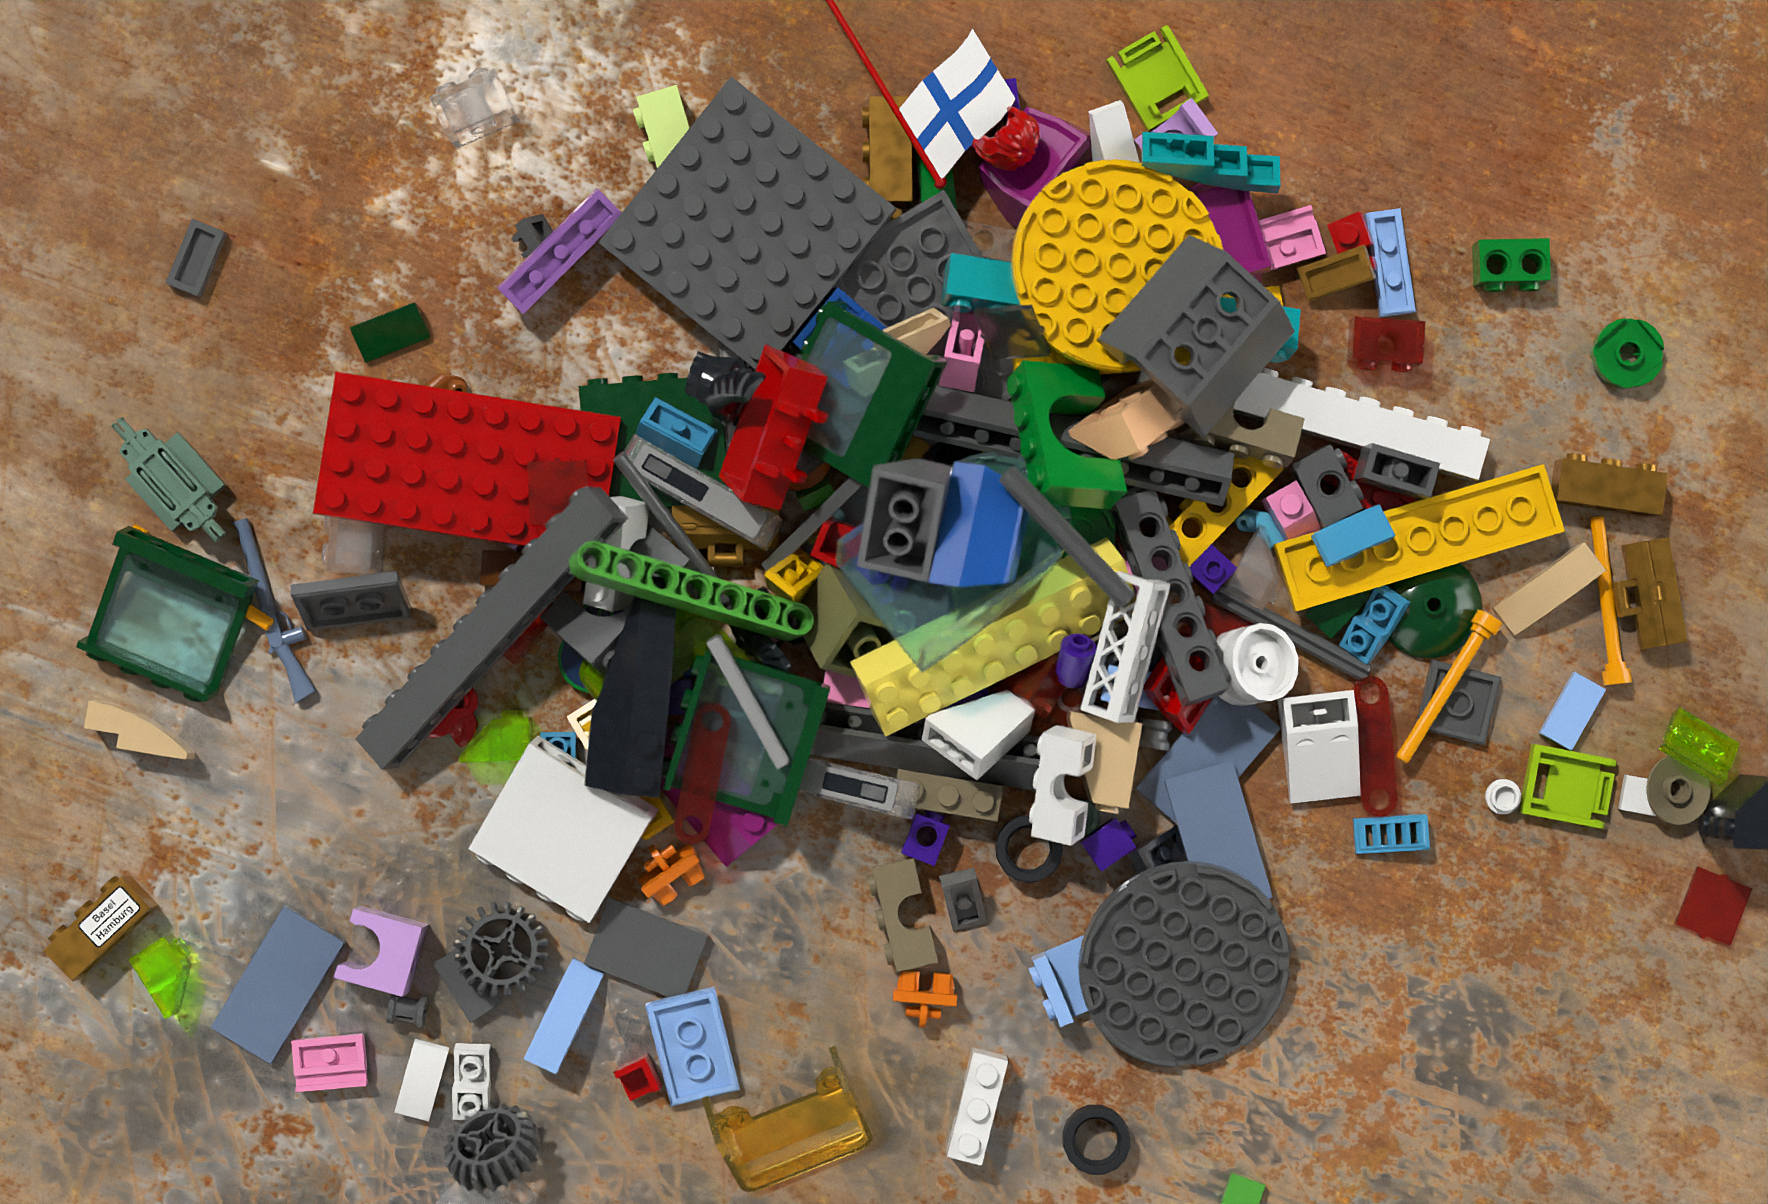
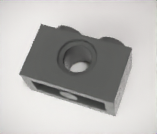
M1371 443L1362 447L1353 480L1422 500L1430 498L1432 495L1440 463Z
M1326 445L1289 465L1295 479L1311 504L1320 527L1325 528L1363 508L1360 500L1364 499V496L1355 480L1349 481L1343 469L1347 468L1348 465L1339 448L1333 450L1331 445ZM1327 474L1332 475L1337 480V489L1331 495H1326L1320 488V481Z

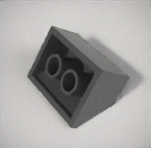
M921 459L874 465L858 556V567L925 582L929 581L953 466Z

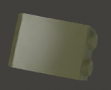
M826 563L800 602L811 610L814 617L811 630L804 634L803 637L819 667L854 678L857 677L850 663L851 661L914 630L912 625L856 569L850 567L840 569ZM792 616L793 619H794V621H795V623H796L797 626H798V622H797L796 618H795L794 616Z

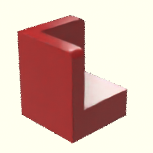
M832 516L823 523L810 556L837 568L844 569L851 562L855 549L861 540L863 529Z
M649 1053L617 1067L613 1072L616 1079L620 1078L630 1101L652 1091L655 1093L661 1090L663 1086Z

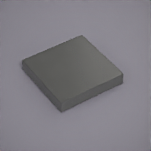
M1436 660L1430 661L1416 722L1452 664ZM1467 668L1428 732L1485 745L1501 677Z

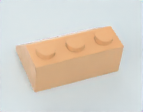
M1149 379L1124 388L1068 430L1071 438L1110 459L1128 456L1129 460H1134L1149 451L1148 445H1153L1168 436L1166 431L1181 426L1185 421L1176 414L1182 406L1157 383Z

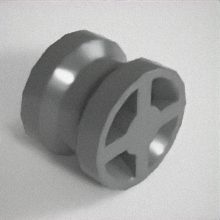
M1138 717V723H1142L1139 746L1169 751L1170 743L1167 741L1168 733L1173 729V723Z

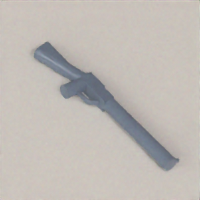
M248 518L231 523V525L236 526L250 576L259 580L255 593L260 610L274 619V623L266 631L270 644L268 653L271 654L275 651L285 666L294 701L297 704L316 692L313 684L288 646L306 640V633L303 626L292 629L288 615L284 612H277ZM279 613L286 617L290 630L283 632L278 616Z

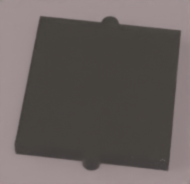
M1032 305L976 308L974 311L982 332L980 337L985 339L993 360L1047 357L1050 355L1051 350L1043 335L1045 328L1040 326Z

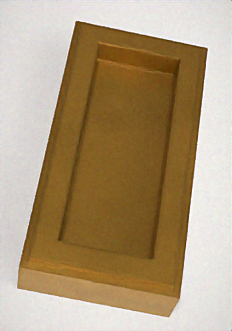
M1366 245L1297 268L1308 302L1376 279Z

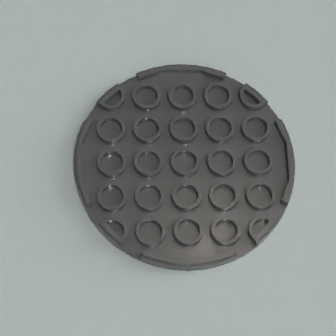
M1191 861L1168 863L1133 876L1116 888L1099 906L1086 928L1080 947L1078 961L1080 990L1085 1006L1101 1033L1121 1051L1138 1060L1157 1066L1175 1067V1065L1193 1064L1200 1066L1223 1059L1224 1055L1236 1050L1241 1045L1246 1046L1260 1034L1273 1018L1282 1002L1289 980V940L1284 924L1270 900L1247 878L1228 868L1211 863Z

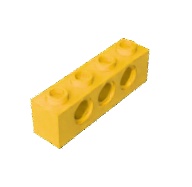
M1250 456L1248 458L1234 457L1233 470H1244L1249 480L1244 488H1239L1232 481L1230 482L1224 508L1220 513L1211 512L1206 502L1185 498L1178 506L1182 512L1174 520L1169 517L1166 518L1170 530L1174 529L1180 541V550L1178 552L1182 563L1186 562L1190 566L1284 468L1268 467L1262 463V460ZM1186 519H1193L1199 524L1200 532L1196 538H1188L1183 534L1182 524Z

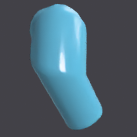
M1245 509L1235 519V524L1239 530L1261 533L1269 548L1274 547L1273 544L1285 540L1268 512Z

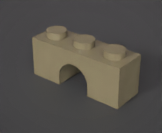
M1234 402L1205 437L1199 435L1190 425L1188 426L1186 438L1192 439L1197 445L1223 448L1228 450V452L1234 453V457L1248 458L1250 456L1260 459L1264 465L1271 468H1288L1295 458L1305 418L1270 408L1263 420L1262 427L1256 430H1248L1242 428L1235 421L1233 415Z
M898 769L896 777L898 787L894 805L998 822L1003 792L1002 785Z
M909 857L872 866L873 874L868 875L867 879L871 896H879L882 908L875 910L879 930L887 929L890 943L883 945L887 964H895L896 972L938 963L930 925L919 928L908 927L898 916V907L906 897L922 893L914 858Z

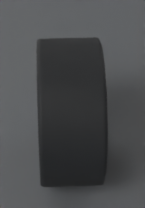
M1029 815L1017 816L1005 823L999 831L995 843L996 858L1004 872L1013 879L1026 883L1041 881L1050 876L1060 864L1063 853L1062 843L1048 840L1049 855L1041 866L1027 870L1018 867L1012 862L1008 853L1009 840L1018 830L1032 828V824L1029 822Z
M1101 1104L1086 1105L1075 1110L1067 1119L1062 1131L1063 1147L1069 1161L1078 1170L1090 1175H1105L1116 1170L1126 1160L1130 1149V1133L1123 1118L1113 1109ZM1090 1119L1107 1121L1114 1127L1117 1134V1144L1114 1151L1109 1157L1102 1160L1085 1158L1076 1147L1075 1136L1077 1130L1084 1122Z

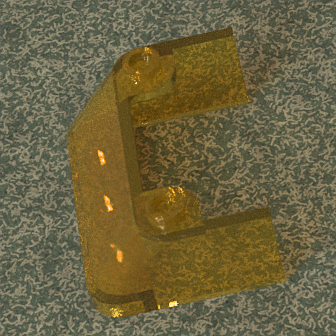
M836 1046L829 1048L835 1067L824 1069L816 1078V1092L753 1117L748 1109L739 1106H730L718 1113L709 1096L702 1098L715 1145L741 1190L755 1192L861 1151L871 1144L873 1136Z

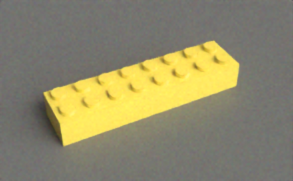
M1107 537L1090 545L1115 572L1122 571L1128 573L1124 559ZM1069 555L850 663L871 713L886 737L1058 653L1062 639L1068 635L1079 633L1090 637L1101 632L1110 597ZM1126 582V584L1134 591L1132 584ZM1135 592L1133 598L1130 600V602L1127 603V606L1136 601L1137 598ZM1124 616L1115 621V624L1125 620Z

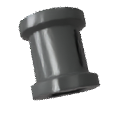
M391 994L387 1009V1023L393 1024L395 1021L416 1024V1027L423 1028L426 1021L429 999L427 997L414 999Z

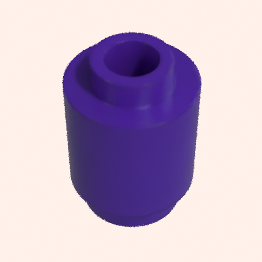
M1072 634L1064 637L1061 641L1056 673L1058 680L1064 686L1079 688L1085 685L1089 679L1097 647L1095 642L1086 635Z

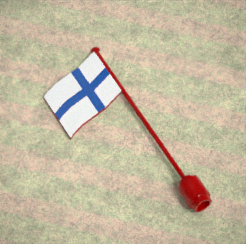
M825 0L935 180L934 187L937 189L944 188L947 184L945 177L964 153L972 147L973 139L980 140L983 135H986L997 126L1008 113L1007 107H1012L1015 102L1014 95L976 33L972 29L959 49L923 79L899 109L834 0Z

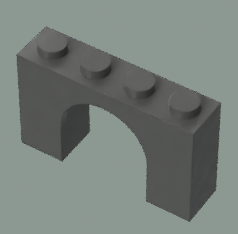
M648 523L646 538L636 540L629 550L630 552L702 573L685 554ZM687 584V593L694 588L693 585ZM563 592L540 618L554 633L605 677L614 655L617 641L626 622L630 606L618 614L599 617L585 611L569 595Z

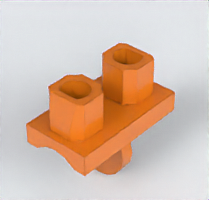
M690 842L677 851L672 844L663 850H660L656 844H652L648 849L653 857L643 863L647 872L640 876L638 881L642 886L641 890L647 898L652 896L662 906H665L678 895L670 882L681 875L690 887L704 879L705 876L699 864L700 860L697 852Z
M910 969L900 971L897 987H893V1001L920 1003V1007L906 1006V1017H918L919 1028H926L927 1018L941 1019V1009L928 1008V1004L957 1006V992H954L952 973L934 972L932 990L918 989L920 971Z

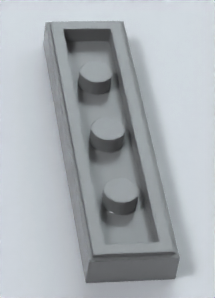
M717 634L708 639L707 645L776 768L779 769L788 764L789 756L722 636Z

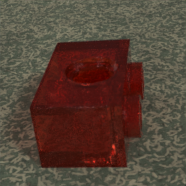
M1355 316L1349 322L1347 363H1356V369L1377 370L1378 365L1391 366V371L1412 372L1413 367L1417 368L1423 364L1426 321ZM1380 337H1387L1393 342L1394 350L1392 354H1384L1379 350L1378 340Z

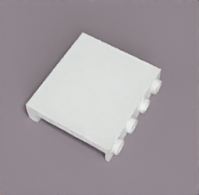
M537 736L524 751L471 843L469 850L476 853V857L481 862L487 865H495L504 870L506 876L512 881L519 884L525 883L535 889L536 894L543 900L556 902L566 908V912L574 919L585 920L590 923L600 910L599 907L659 809L638 796L621 795L584 786L586 764Z

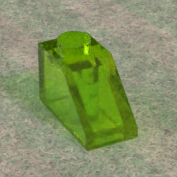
M523 710L502 711V718L492 719L459 755V763L520 760L527 746L533 740V718L523 717Z
M174 934L162 937L128 959L165 1020L181 1011L191 962L187 957L190 955L187 945L180 937L175 938Z

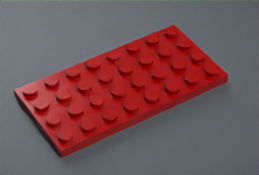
M335 371L313 514L525 547L530 541L539 538L546 531V523L554 515L562 513L570 504V497L578 489L586 486L599 487L609 496L614 465L613 459L615 458L621 417Z

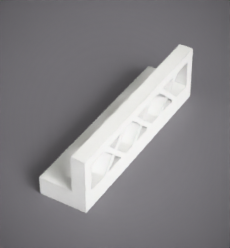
M1117 571L1116 573L1125 583L1128 582L1140 586L1137 599L1129 606L1126 604L1121 607L1117 606L1111 598L1109 599L1081 710L1116 723L1134 722L1171 584ZM1124 616L1129 629L1127 636L1118 641L1113 629L1115 621ZM1115 651L1120 663L1118 671L1109 676L1104 663L1106 656ZM1106 686L1110 695L1107 710L1094 705L1097 690Z

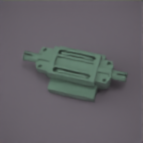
M123 417L117 419L118 423L114 422L111 427L125 441L119 453L130 464L127 468L132 473L125 478L130 486L172 532H176L182 525H185L192 532L203 528L214 543L220 541V537H224L226 532L214 520L219 507L212 499L227 484L181 433L177 432L165 443L164 440L157 439L149 429L145 428L135 432Z

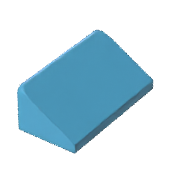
M655 397L639 422L636 436L697 468L718 430Z

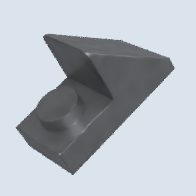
M974 868L939 876L953 931L987 923Z

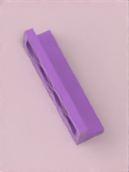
M596 188L497 289L524 314L613 225L621 215V212Z

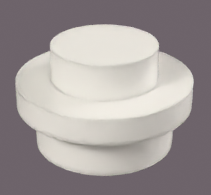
M1498 779L1487 787L1485 801L1493 812L1509 814L1514 812L1520 805L1521 792L1514 782L1507 779Z

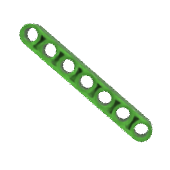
M590 541L585 543L572 553L569 559L571 573L580 580L783 641L794 640L806 634L813 626L814 617L811 610L801 603L601 542ZM584 553H588L595 558V569L585 565L583 561ZM618 563L624 564L629 568L630 579L621 577L617 570ZM653 574L661 576L664 581V589H659L653 584ZM687 584H691L697 589V600L690 598L687 594ZM721 594L728 596L731 600V610H727L721 605ZM755 604L761 606L764 610V620L759 619L755 615ZM788 614L796 618L798 622L797 630L789 626L787 622Z

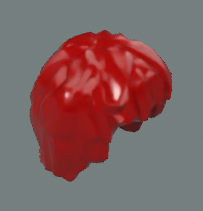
M1008 106L1006 125L995 134V137L989 138L983 135L980 140L974 138L972 146L978 156L993 167L1006 171H1015L1018 167H1023L1026 162L1032 160L1038 147L1040 134L1038 122L1031 115L1015 107Z

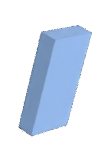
M1572 672L1541 727L1539 734L1572 751L1606 689L1582 675Z

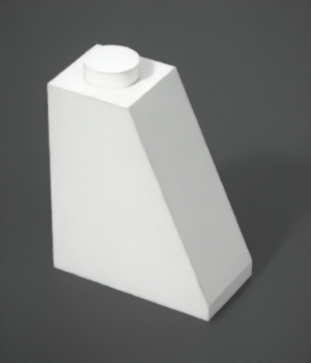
M1001 691L930 714L925 719L922 741L971 777L978 780L1030 732L1035 709L1027 701L1018 698L1010 691Z

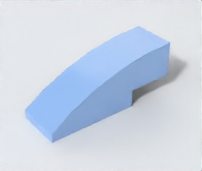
M575 958L572 959L537 1029L524 1060L557 1074L578 1033L605 972L587 966L584 962Z

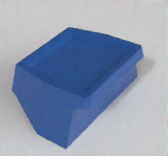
M962 462L954 463L929 583L964 587L1015 582L1029 512L1000 483L1001 475L985 465Z

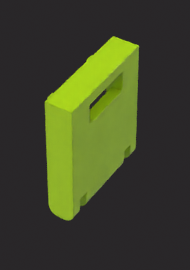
M1168 25L1160 28L1161 35L1166 42L1161 44L1157 34L1153 31L1120 50L1118 56L1123 67L1120 68L1113 56L1106 59L1107 66L1146 132H1151L1158 128L1186 102L1184 101L1160 115L1156 104L1182 90L1188 100L1192 98L1197 105L1209 97L1207 90Z
M1531 744L1519 813L1604 829L1605 822L1598 819L1591 820V814L1608 815L1615 774L1600 771V765L1616 767L1617 760ZM1539 763L1549 765L1543 799L1533 798Z

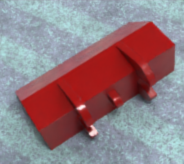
M766 344L755 371L763 372L766 378L756 389L751 400L744 405L719 478L741 501L781 510L790 482L804 484L807 474L796 468L812 420L821 424L827 422L829 415L817 408L828 376L816 366Z

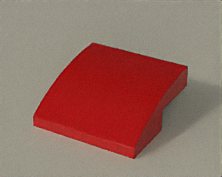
M1178 632L1182 637H1190V635ZM1163 656L1143 686L1147 696L1162 714L1187 735L1191 733L1213 699L1211 698L1182 708ZM1189 656L1191 668L1196 671H1203V661L1197 656Z

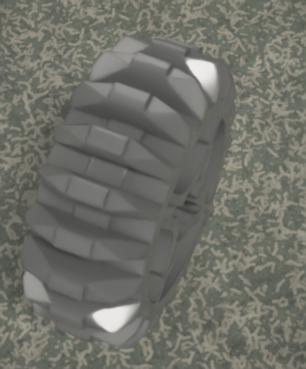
M493 902L491 903L492 914L486 915L484 908L479 907L477 912L481 918L480 920L476 921L470 915L465 918L467 923L472 926L470 930L458 927L457 932L465 936L466 939L465 941L454 940L453 946L464 948V953L453 955V960L457 962L465 960L466 965L458 968L457 972L459 975L465 974L468 971L471 972L472 975L465 982L467 986H471L476 979L481 982L477 993L482 994L485 991L486 985L492 987L491 998L497 997L498 988H504L505 997L510 998V986L516 985L517 991L522 994L525 992V988L521 981L526 979L529 984L534 985L537 981L530 974L531 971L534 970L541 974L544 972L545 968L536 964L537 959L548 960L549 954L538 952V947L547 946L549 941L548 939L537 940L536 935L544 932L545 928L541 925L532 929L530 925L534 923L536 916L532 914L524 921L521 918L525 911L524 907L520 906L517 909L516 915L510 914L511 903L506 902L504 913H498L497 903ZM496 921L509 922L505 931L499 937L491 938L478 933L481 928L489 923ZM518 927L526 933L530 941V958L522 955L513 946V938ZM507 934H511L507 940L509 944L507 949H511V954L518 957V959L510 955L509 957L503 955L500 960H497L495 966L492 967L495 960L492 955L495 951H491V946L484 942L500 945L505 940ZM472 942L485 949L489 954V962L483 974L473 963L471 957ZM510 962L524 967V970L512 978L504 980L493 979L498 968L503 963Z
M505 1103L501 1104L498 1108L490 1104L487 1110H479L471 1117L465 1115V1122L463 1124H455V1133L447 1135L448 1144L443 1148L445 1151V1164L449 1172L459 1185H462L468 1191L475 1189L480 1194L487 1188L494 1193L497 1187L501 1185L508 1189L509 1182L514 1179L521 1181V1173L531 1171V1163L538 1160L537 1151L541 1149L539 1131L530 1115L526 1111L520 1110L517 1105L510 1108Z

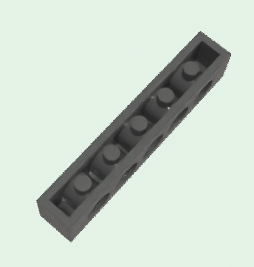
M1146 490L1119 499L1109 510L1114 516L1116 531L1132 574L1144 579L1170 583L1169 589L1175 591L1179 596V604H1171L1166 600L1156 639L1182 708L1222 695L1229 689V671L1225 663L1219 662L1215 651L1218 648L1217 639L1211 629L1207 630L1203 619L1205 608L1201 598L1195 596L1190 584L1193 582L1192 573L1186 562L1182 563L1178 552L1180 550V541L1174 529L1170 530L1167 523L1168 510L1164 499L1158 497L1154 490ZM1139 525H1150L1154 529L1155 537L1149 538L1142 535ZM1155 556L1163 558L1167 564V570H1157L1152 565L1151 558ZM1180 622L1187 624L1191 628L1192 636L1189 638L1182 637L1177 632L1176 624ZM1189 656L1199 657L1204 663V670L1196 671L1192 669L1189 664Z

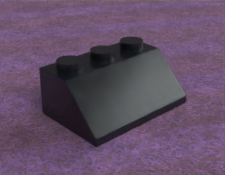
M1740 774L1707 805L1704 815H1701L1698 824L1699 835L1703 837V843L1738 849L1768 850V776Z

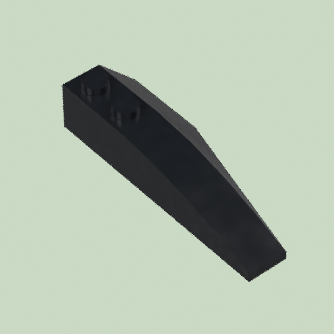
M652 575L653 584L659 589H664V581L661 576ZM637 596L633 597L626 616V622L617 641L608 671L605 674L597 702L591 713L584 786L621 795L659 798L670 697L676 608Z

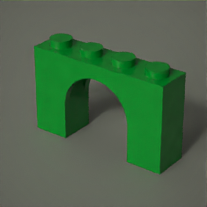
M1023 360L1007 379V391L1012 399L1014 423L1019 431L1021 455L1025 459L1028 473L1027 480L1051 505L1111 509L1127 492L1120 460L1083 457L1069 451L1057 440L1049 423V414L1088 416L1105 399L1099 370L1081 365Z

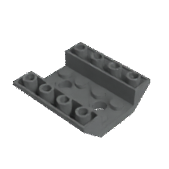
M1188 235L1096 341L1120 363L1125 364L1129 360L1135 363L1182 406L1176 414L1199 435L1205 437L1295 331L1280 301L1233 257L1222 249ZM1227 294L1235 299V312L1227 313L1221 308L1220 297ZM1176 347H1183L1189 351L1191 356L1189 365L1182 366L1175 361L1174 351Z

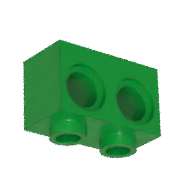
M1550 238L1479 239L1472 245L1473 287H1484V292L1505 291V286H1519V291L1521 292L1539 291L1540 285L1551 281ZM1524 257L1530 258L1535 262V274H1529L1523 270L1521 262ZM1488 258H1494L1499 261L1501 265V273L1499 275H1494L1488 271L1486 267Z

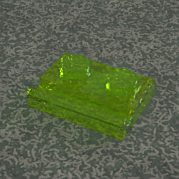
M1678 707L1671 715L1663 737L1664 742L1660 745L1659 750L1721 786L1728 779L1727 774L1732 768L1740 743L1681 707Z

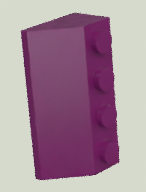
M683 717L678 723L683 725L685 717ZM692 717L676 769L677 774L739 794H751L753 788ZM674 726L666 732L663 762L665 757L672 759L676 745L669 743ZM661 778L660 789L725 867L729 866L777 825V823H774V818L673 787L670 788V791L665 790L663 786L666 779Z

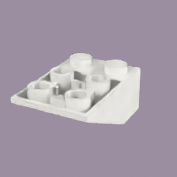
M1354 690L1278 698L1290 804L1360 796L1358 721Z

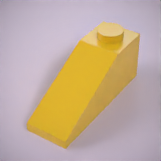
M799 548L793 554L768 569L764 575L766 586L775 596L800 603L824 565Z

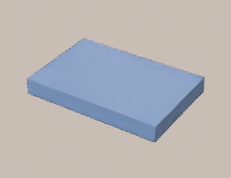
M715 986L646 1003L645 1007L671 1107L740 1090Z

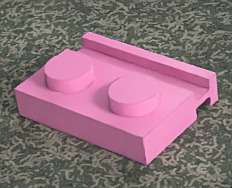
M1312 205L1259 220L1272 261V266L1267 272L1326 254L1317 222L1314 219Z
M364 1033L303 1038L291 1041L296 1092L359 1087L369 1084L367 1079Z

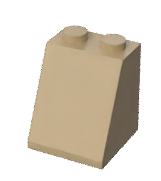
M1067 711L1066 721L1068 728L1097 734L1093 769L1081 775L1087 799L1092 803H1096L1095 809L1098 811L1119 814L1120 807L1128 809L1142 723H1116L1095 715Z

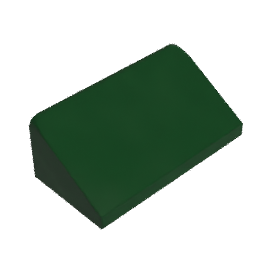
M415 302L350 327L365 363L431 338L420 307Z

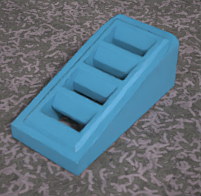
M1427 814L1352 818L1355 854L1430 849ZM1411 822H1415L1417 842H1411L1409 824ZM1395 823H1401L1402 843H1396ZM1380 824H1386L1387 844H1381ZM1365 825H1372L1373 845L1366 844Z

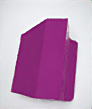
M1026 107L1024 112L1031 115L1038 122L1040 134L1038 147L1032 160L1026 162L1025 166L1018 167L1015 171L998 169L985 160L979 166L981 184L1005 220L1018 228L1022 216L1032 200L1048 183L1064 172L1066 173L1074 168L1083 166L1092 158L1091 135L1089 132L1063 119L1030 107Z
M1202 183L1192 186L1188 191H1192L1209 212L1208 216L1215 227L1216 233L1221 238L1223 250L1261 283L1262 274L1270 270L1272 261L1250 191Z

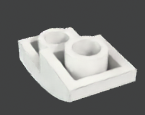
M415 1039L394 1113L429 1121L449 1047Z
M455 1044L454 1084L452 1087L453 1120H465V1115L471 1117L479 1110H487L490 1105L491 1044Z

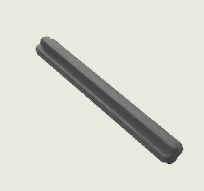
M1016 467L1006 470L999 480L1013 497L1117 606L1121 607L1130 602L1134 596V591Z
M1222 584L1212 594L1211 600L1213 603L1252 624L1263 623L1278 627L1288 635L1295 647L1356 680L1363 682L1371 671L1370 664L1366 665L1348 651Z

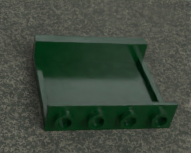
M678 373L657 374V380L643 381V376L635 375L622 377V383L608 384L607 378H596L587 380V385L579 386L580 411L621 417L615 457L625 452L633 463L643 445H648L730 492L729 487L719 478L726 457L724 424L711 415L706 405L685 393L687 378H678ZM655 397L718 430L697 468L636 436L639 422ZM614 463L609 497L623 496L644 502ZM644 477L667 509H672V506H695Z

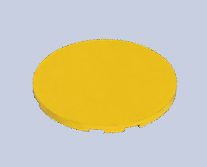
M1113 159L1089 162L1066 173L1064 172L1053 179L1032 200L1023 214L1014 237L1011 254V271L1015 292L1020 302V307L1033 329L1049 346L1067 359L1088 368L1105 372L1125 373L1142 371L1131 360L1125 364L1120 363L1096 340L1188 235L1223 250L1221 238L1216 233L1205 206L1192 191L1189 192L1180 183L1172 179L1173 176L1144 167L1142 163L1130 160ZM1176 347L1174 351V358L1182 352H1184L1186 349L1183 347Z

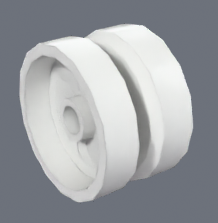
M1258 623L1221 633L1216 638L1218 648L1215 651L1219 662L1225 663L1230 675L1229 689L1219 696L1221 699L1231 705L1248 706L1284 697L1293 687L1298 675V655L1291 639L1278 627L1271 624Z

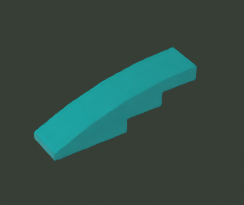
M1142 132V166L1206 185L1242 191L1279 193L1281 187L1280 156L1247 154V146L1214 144V136Z

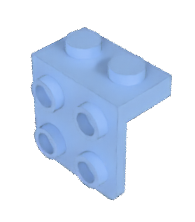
M1084 935L1031 957L1034 966L1028 970L1036 989L1043 986L1048 999L1042 1001L1049 1020L1057 1019L1060 1027L1074 1022L1072 1017L1088 1011L1081 994L1078 977L1079 952Z

